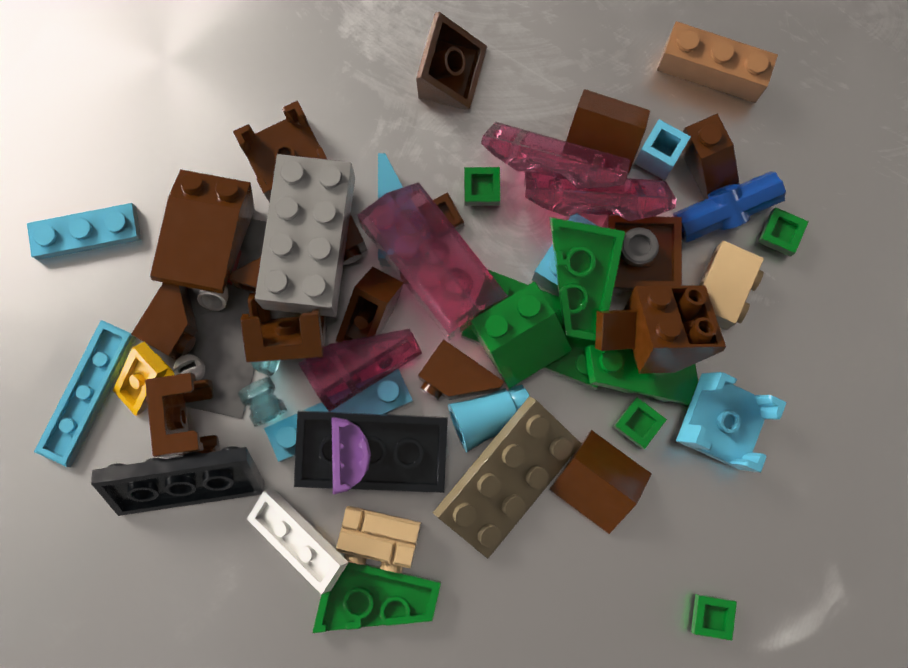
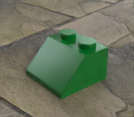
M535 281L470 320V328L509 389L572 350L556 313Z

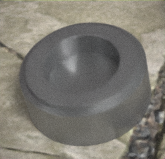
M645 228L629 230L624 236L621 250L622 259L627 264L635 267L649 264L658 253L659 244L656 236Z

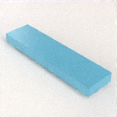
M103 320L100 321L34 450L35 453L65 467H72L136 339L135 336Z

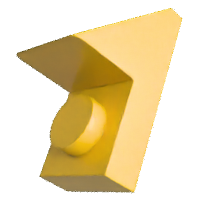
M144 341L132 347L113 391L131 412L137 416L148 407L145 379L175 374Z

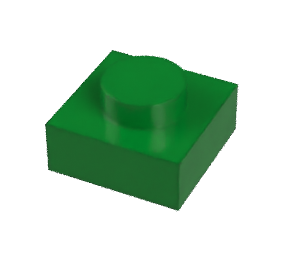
M464 167L465 206H500V167Z
M775 207L770 212L758 243L791 257L796 253L809 221Z
M636 397L613 427L643 450L648 446L667 419Z
M695 594L691 633L732 641L737 602Z

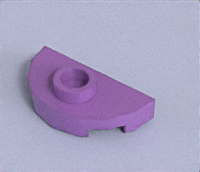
M332 417L333 494L349 491L361 481L368 471L371 452L368 439L360 427L347 419Z

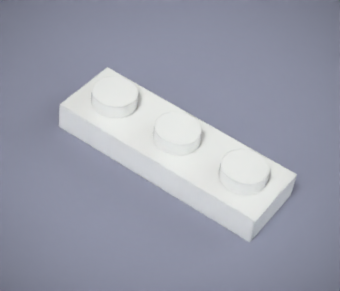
M274 488L262 492L247 520L321 594L331 591L349 562Z

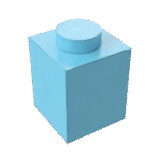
M659 119L641 148L634 164L665 180L691 136Z

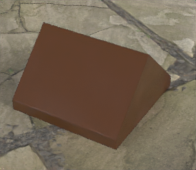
M441 12L434 14L417 73L418 98L467 110L470 109L487 45Z
M584 89L562 154L629 175L647 127L650 110Z
M591 430L549 490L610 534L637 505L652 473Z

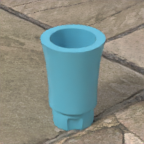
M522 384L508 390L503 388L474 399L448 404V411L454 429L466 453L481 443L497 436L529 397L526 388Z

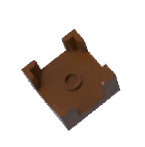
M298 100L282 108L286 117L285 120L258 133H254L249 124L233 131L269 203L277 154L327 159L309 126Z
M607 216L602 227L625 231V234L634 228H645L656 236L659 244L658 253L649 264L642 267L627 264L620 255L612 296H620L624 290L633 291L635 286L682 285V217Z
M256 293L249 294V314H242L240 319L246 362L323 357L327 326L326 317L320 316L319 309H312L311 313H302L300 317L271 319L270 310L262 309L255 300Z
M193 373L145 379L152 455L154 457L175 458L182 457L190 452L209 453L220 451L217 435L199 437L197 431H189L186 403L212 399L214 393L211 380L196 381V376Z

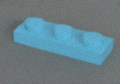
M133 203L27 223L31 257L36 260L141 240L137 208Z

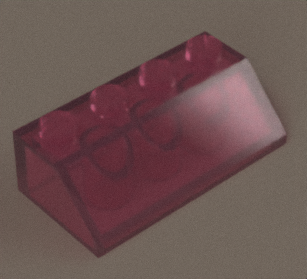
M419 182L386 193L357 214L361 228L448 341L470 326V320L508 297Z

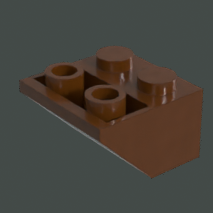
M706 285L635 286L624 310L637 312L635 349H633L639 374L675 373L724 351L726 344Z

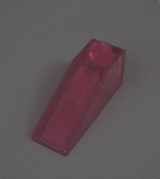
M404 329L331 343L324 347L323 357L306 358L298 364L315 393L330 412L422 354V351L411 330Z

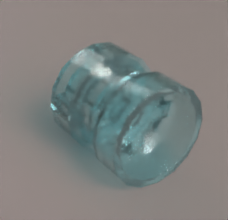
M270 377L255 381L238 392L242 404L251 406L249 408L251 411L249 418L254 427L264 425L287 411L283 400L278 399L276 395H272L276 387Z

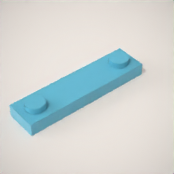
M395 368L303 411L388 414L412 403L413 399L399 369ZM297 414L264 428L278 462H283L295 456Z

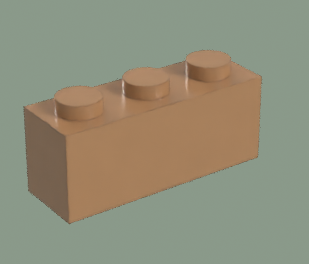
M676 21L666 42L657 71L756 103L768 87L778 54Z

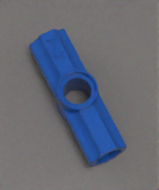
M770 171L740 185L732 184L712 191L708 194V199L673 213V217H682V241L688 243L718 229L727 230L748 222L750 215L785 201V186L777 173Z

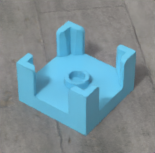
M702 373L676 441L738 470L761 473L766 455L763 453H753L765 419L779 420L782 417L787 402L772 395H754L733 385L737 379L726 373Z

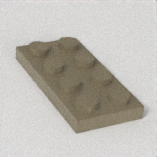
M529 396L433 511V514L488 559L582 443L536 399Z

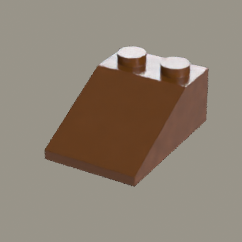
M180 169L168 196L150 274L151 280L223 294L255 211L251 182Z

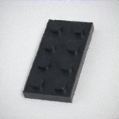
M297 411L294 487L333 488L332 417L347 419L360 427L368 439L371 452L368 471L361 481L351 489L444 493L447 417Z
M236 446L225 447L221 451L209 453L190 452L182 457L169 459L150 458L142 463L128 465L121 463L111 464L107 468L92 470L91 485L118 516L261 495L264 491V480L247 447L240 448Z

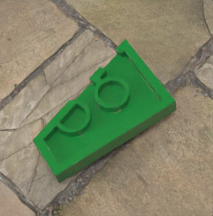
M549 217L563 331L566 336L595 341L597 311H609L625 231Z
M595 345L584 347L590 384L627 393L647 395L665 402L673 401L689 407L698 384L696 364L675 373L639 374L633 349L601 351L596 349Z
M349 562L332 590L321 595L312 633L433 621L441 581L406 573H394L368 564L361 565Z

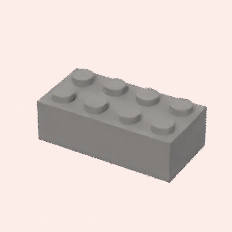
M277 154L255 300L262 309L293 313H311L312 309H319L320 316L336 317L355 184V175L351 162Z

